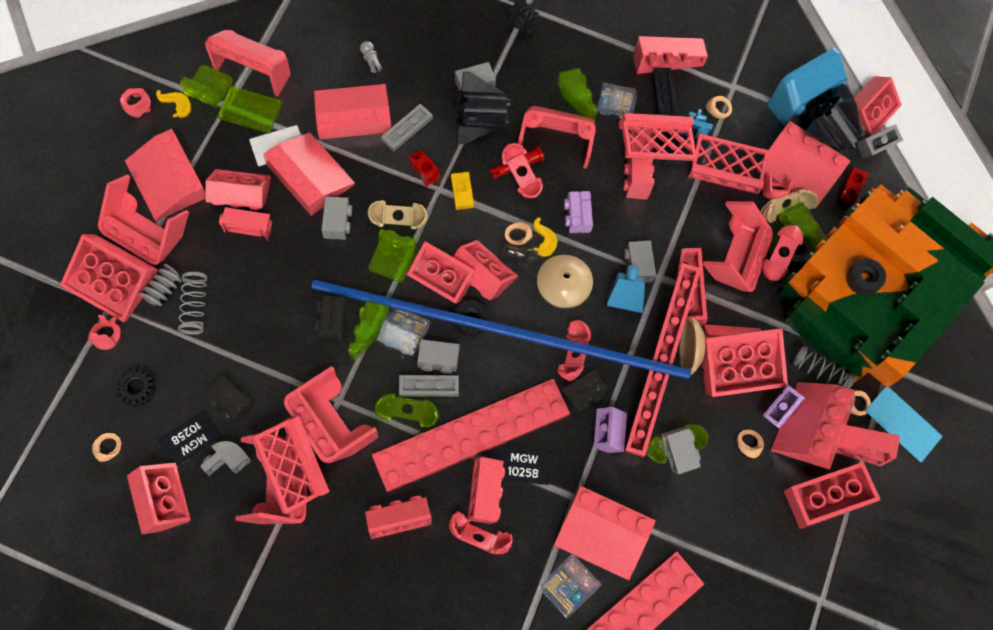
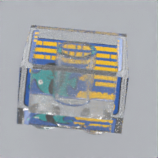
M602 82L597 111L607 116L615 114L618 118H622L625 113H633L637 99L636 89Z
M394 309L384 320L378 341L382 342L385 346L400 350L403 354L413 356L419 349L420 342L424 339L431 321L407 311Z
M572 554L538 588L568 618L602 584Z

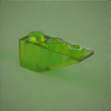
M580 68L559 73L558 84L563 97L580 113L595 121L598 109L596 104L592 102L591 90L587 89L586 77L581 73Z
M803 202L784 210L779 217L784 227L797 225L802 234L811 240L816 251H818L816 249L817 245L823 239L825 241L828 240L821 231L819 223L814 220L809 208Z
M366 301L365 307H361L359 318H361L360 325L355 327L354 336L356 338L354 343L351 342L348 354H351L352 361H356L385 331L390 314L388 306Z

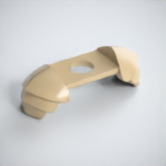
M801 189L787 194L785 197L771 199L762 208L761 213L769 223L776 221V215L796 208L800 212L804 210L809 211L812 208L815 209L818 204V197L813 191ZM786 199H790V204L783 208V202Z
M382 200L375 201L368 209L369 219L373 224L384 227V224L411 226V229H417L423 226L428 219L426 209L417 203H413L412 207L386 205V202ZM396 210H400L404 214L403 219L400 221H396L393 218V213Z

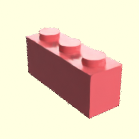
M484 457L474 460L467 521L492 524L499 519L501 513L499 499H501L503 494L501 481L505 475L504 461Z

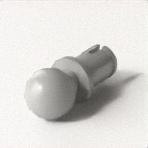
M364 41L360 45V51L364 54V60L368 62L372 73L377 72L374 66L377 67L379 72L382 67L377 59V52L373 51L374 46L371 42Z

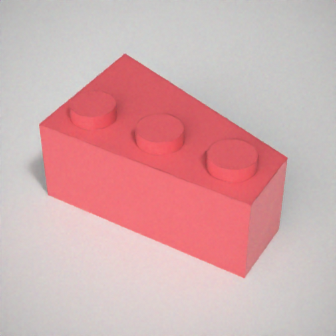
M846 424L836 453L881 467L897 458L900 435L848 426Z

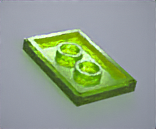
M231 86L220 109L218 118L270 134L283 103L279 99Z

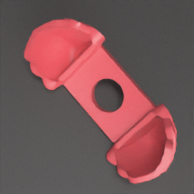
M508 144L502 152V161L504 165L508 164L519 185L518 192L526 198L537 197L542 191L543 184L540 177H535L524 157L527 151L520 144ZM519 166H524L527 169V174L523 177L519 176L516 172Z
M797 225L785 226L777 233L781 237L770 260L766 259L763 266V274L769 280H781L789 273L790 270L787 267L798 245L803 244V235ZM781 247L789 249L790 253L787 257L779 255Z
M580 320L570 322V326L567 328V339L588 345L591 339L589 327ZM568 350L565 364H559L557 373L568 381L577 378L584 368L585 354L573 358V351Z
M457 511L452 515L449 529L459 540L492 554H504L511 548V534L498 531L496 535H493L469 524L470 521H467L464 513ZM481 534L484 537V541H476L473 535Z

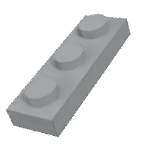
M419 104L382 135L381 140L390 149L395 151L431 121L433 115Z
M399 375V396L458 397L459 376Z

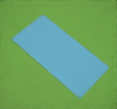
M885 387L865 410L889 434L900 435L899 443L920 462L926 458L942 438L939 432L890 388Z

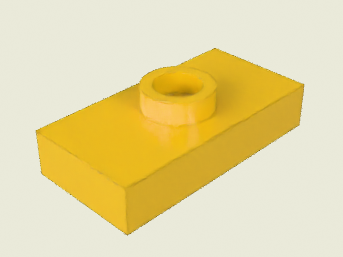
M469 172L451 174L456 210L474 208Z

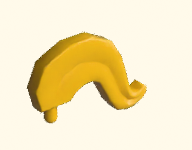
M157 90L156 96L160 102L176 104L175 110L177 113L173 114L174 118L177 116L183 118L189 115L191 103L186 95L178 92L161 94V91Z
M538 217L534 221L533 227L544 238V241L539 245V248L534 247L533 250L537 251L538 255L542 257L551 256L556 250L557 236L552 230L539 223L541 218Z

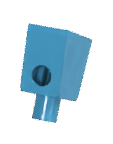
M629 265L627 274H617L607 297V306L643 313L645 280L643 277H638L639 267Z

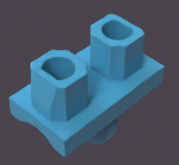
M698 109L697 113L690 112L688 116L694 118V124L691 128L697 129L695 136L697 139L699 133L708 135L713 127V124L706 123L707 116L701 115V109Z

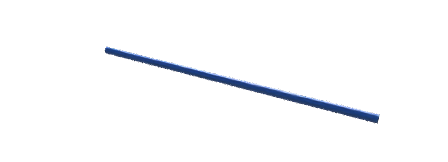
M313 280L312 289L690 379V369L319 280Z

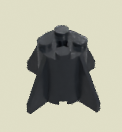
M463 72L462 89L459 91L461 94H458L457 97H452V101L456 104V114L460 116V120H457V144H466L496 129L507 127V109H510V98H506L503 91L471 72Z
M843 83L831 97L825 99V104L822 106L818 104L813 110L799 114L801 120L809 125L806 129L809 137L832 147L837 152L846 148L849 150L857 146V141L866 133L865 128L860 123L857 103L853 98H850L848 88Z

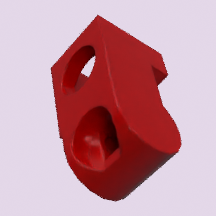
M422 150L408 157L409 164L421 177L426 187L440 179L438 167Z
M853 167L846 177V182L839 199L853 205L869 173Z

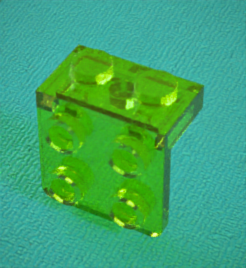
M202 65L192 80L183 77L180 84L186 95L217 108L232 84L233 79L229 75Z
M381 229L378 234L379 244L369 264V270L395 281L403 282L417 252V242L411 237L399 236L392 230Z

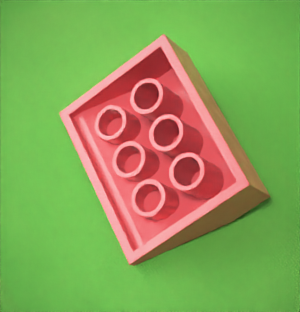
M385 84L314 91L319 140L386 133L391 129Z
M790 121L769 149L765 175L769 172L772 180L785 183L786 175L789 174V179L793 180L790 192L793 193L801 189L813 191L818 197V206L850 163V160L828 145L809 137L805 130Z
M172 129L154 136L125 160L155 221L206 199V193Z
M310 132L278 143L263 154L266 165L311 216L324 207L325 197H338L355 185V182Z
M82 234L60 286L120 321L126 322L142 300L139 293H145V286L150 287L149 282L150 280L154 281V276L157 274L158 269L96 234Z
M782 328L705 338L703 371L705 394L717 397L787 387L788 380Z
M797 382L795 391L801 394L805 400L781 429L779 428L771 451L830 470L855 402V392L852 389L834 384Z
M580 486L554 546L629 581L656 520Z

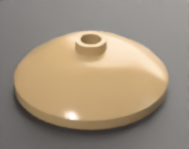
M557 255L546 260L540 267L537 275V287L541 296L551 305L559 308H572L582 304L589 297L593 287V277L589 267L579 258L571 255ZM567 274L570 278H564L563 275Z
M687 317L679 341V358L681 367L690 369L692 375L697 371L704 359L705 335L699 322L694 317Z

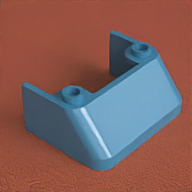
M834 47L789 73L781 80L767 106L783 126L788 124L793 115L801 114L806 109L805 106L810 100L827 90L834 94L841 84L847 85V75L841 53Z

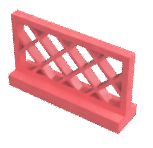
M625 113L619 122V129L623 131L626 157L695 161L697 155L691 128L694 124L693 117ZM628 130H634L638 135L634 138L629 134ZM644 131H651L655 136L651 139ZM661 132H668L672 137L668 140ZM678 133H687V140L685 141ZM640 136L648 142L645 146L637 141ZM656 137L665 143L662 147L654 141ZM673 138L682 144L679 148L671 142ZM631 145H636L640 151L631 152ZM649 145H652L657 150V152L652 153L647 149V147ZM668 145L675 152L669 154L664 148ZM683 146L690 151V155L685 154L680 149Z
M699 133L695 148L697 158L703 155L708 164L703 166L696 164L697 159L692 161L688 177L759 194L764 185L763 179L769 150ZM701 141H708L712 147L704 150L701 146ZM725 145L729 152L722 155L717 147ZM714 149L719 157L711 161L707 153ZM738 149L744 150L747 156L739 159L735 151ZM756 153L764 155L763 161L758 164L753 158V155ZM729 154H732L736 160L731 165L724 158ZM747 158H749L752 164L754 165L748 170L742 163V161L746 160ZM721 160L726 168L719 170L715 167L714 163ZM739 164L743 172L735 174L731 168ZM756 168L760 174L759 179L752 178L749 172Z
M299 416L287 418L281 423L251 437L282 514H287L312 499L329 492ZM282 427L285 428L287 433L285 441L277 438L279 429ZM265 436L271 439L268 449L262 447L260 438ZM275 441L283 444L280 454L272 451ZM288 446L294 450L293 460L285 457ZM271 455L279 458L276 468L270 467L269 459ZM283 460L291 463L288 474L280 471ZM296 465L301 467V478L292 476ZM279 474L287 477L284 487H280L277 484ZM291 479L299 482L296 493L288 490ZM303 484L307 485L311 492L307 497L300 495ZM287 493L294 496L292 505L288 507L284 501Z

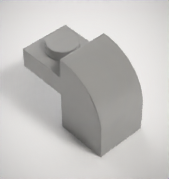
M222 441L211 446L216 453L207 456L200 467L210 476L226 463L237 474L251 460L237 444Z

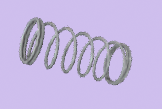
M186 272L182 275V281L185 284L181 286L184 294L180 297L183 304L180 305L179 309L183 314L179 316L182 324L178 326V331L185 334H200L204 331V323L198 321L184 322L181 320V316L187 314L201 317L205 314L198 311L184 312L181 307L186 304L203 307L206 304L199 301L185 302L182 300V297L184 295L204 297L206 294L199 291L185 292L183 287L185 285L206 287L207 284L204 282L207 281V276L200 272ZM195 275L201 276L205 279L190 280L185 278V276ZM192 284H204V285H203V286H198V285H192ZM191 293H200L204 295H193ZM190 303H200L204 305H194ZM183 327H195V328H199V329H201V330L189 331V330H184V329H181V328H183Z
M806 345L801 348L792 363L794 367L799 364V369L809 356L815 352L813 362L807 374L824 358L822 368L816 380L832 363L834 364L833 369L825 384H828L832 377L841 369H843V372L837 384L838 386L847 378L842 387L850 389L856 379L854 373H849L843 378L844 367L834 372L835 362L829 363L824 368L825 356L815 362L816 351L811 352L805 358L808 350Z

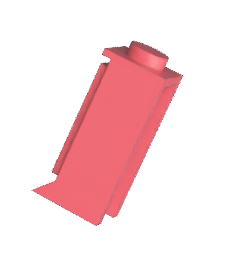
M225 207L224 213L219 218V224L224 232L228 230V232L259 237L263 235L267 241L269 239L272 227L270 214Z

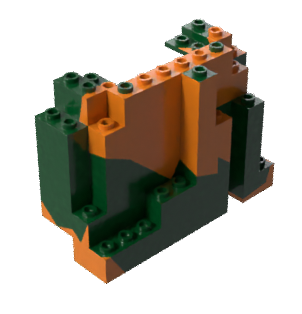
M881 184L878 188H872L868 191L861 201L850 209L838 223L841 225L839 229L834 227L827 235L829 239L827 241L823 239L817 245L816 249L818 251L815 254L811 252L804 259L806 264L797 274L793 272L780 286L783 290L778 295L792 306L786 313L789 317L784 322L825 356L826 359L830 362H835V366L838 369L844 367L845 375L854 373L856 375L854 383L869 372L879 382L889 388L910 371L985 284L984 280L986 277L993 273V234L990 232L987 235L972 222L967 225L933 196L927 201L911 187L905 192L901 190L895 196ZM864 258L878 261L886 272V281L883 287L875 294L869 296H862L853 292L848 286L846 279L850 267L858 260ZM862 273L863 280L871 281L869 274Z

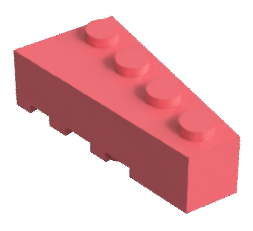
M639 36L633 53L637 74L650 73L653 71V68L671 67V70L700 67L704 66L708 57L704 41L699 38Z
M634 130L629 131V134L634 138L638 135ZM644 131L651 139L653 138L651 131ZM641 136L637 139L643 146L648 143ZM631 145V152L640 151L636 145ZM649 145L647 147L649 151L653 148L652 145ZM625 151L627 164L624 166V174L627 175V180H624L623 191H626V198L648 200L654 186V178H652L654 173L653 159L627 158Z
M701 248L682 249L676 281L682 263L701 268L687 317H694L700 326L704 327V324L707 322L702 251Z

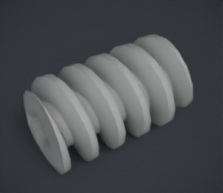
M164 264L165 269L159 270L160 275L154 276L155 281L150 280V287H144L145 293H139L151 305L162 306L159 300H167L164 294H172L169 288H177L174 283L175 281L182 282L179 277L180 275L167 264Z

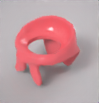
M130 88L121 95L120 104L127 114L139 118L144 113L151 111V100L142 88ZM130 95L134 97L141 96V100L138 103L128 104Z
M767 172L766 177L763 179L762 194L768 199L785 197L791 191L793 180H790L789 174H787L785 183L772 181V177ZM773 187H784L785 189L777 190L773 189Z
M98 315L101 322L92 327L88 340L98 349L109 350L118 344L121 337V329L116 324L115 317L107 320L104 316ZM109 326L113 328L114 333L111 337L105 334L97 335L99 329Z

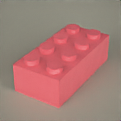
M864 462L792 486L784 491L799 529L881 500Z

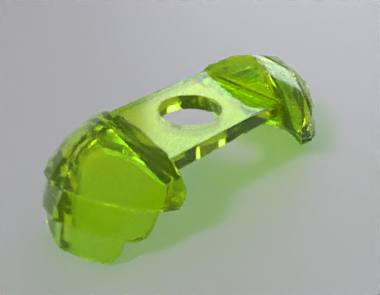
M388 394L381 397L375 405L377 417L387 421H391L392 417L420 421L421 427H431L439 417L438 409L428 400L417 401L395 397V394ZM404 404H411L414 411L411 414H405L402 406Z
M699 425L685 426L694 434L695 442L693 443L695 449H703L708 444V433ZM656 436L650 441L646 454L658 464L667 462V453L662 438Z

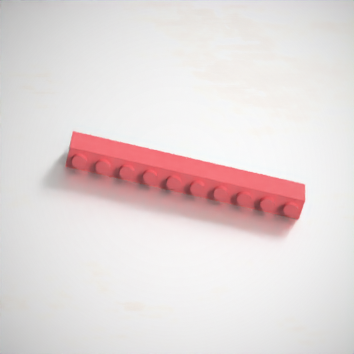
M682 263L653 361L673 365L701 268ZM649 370L625 452L642 458L645 457L669 378L668 374Z

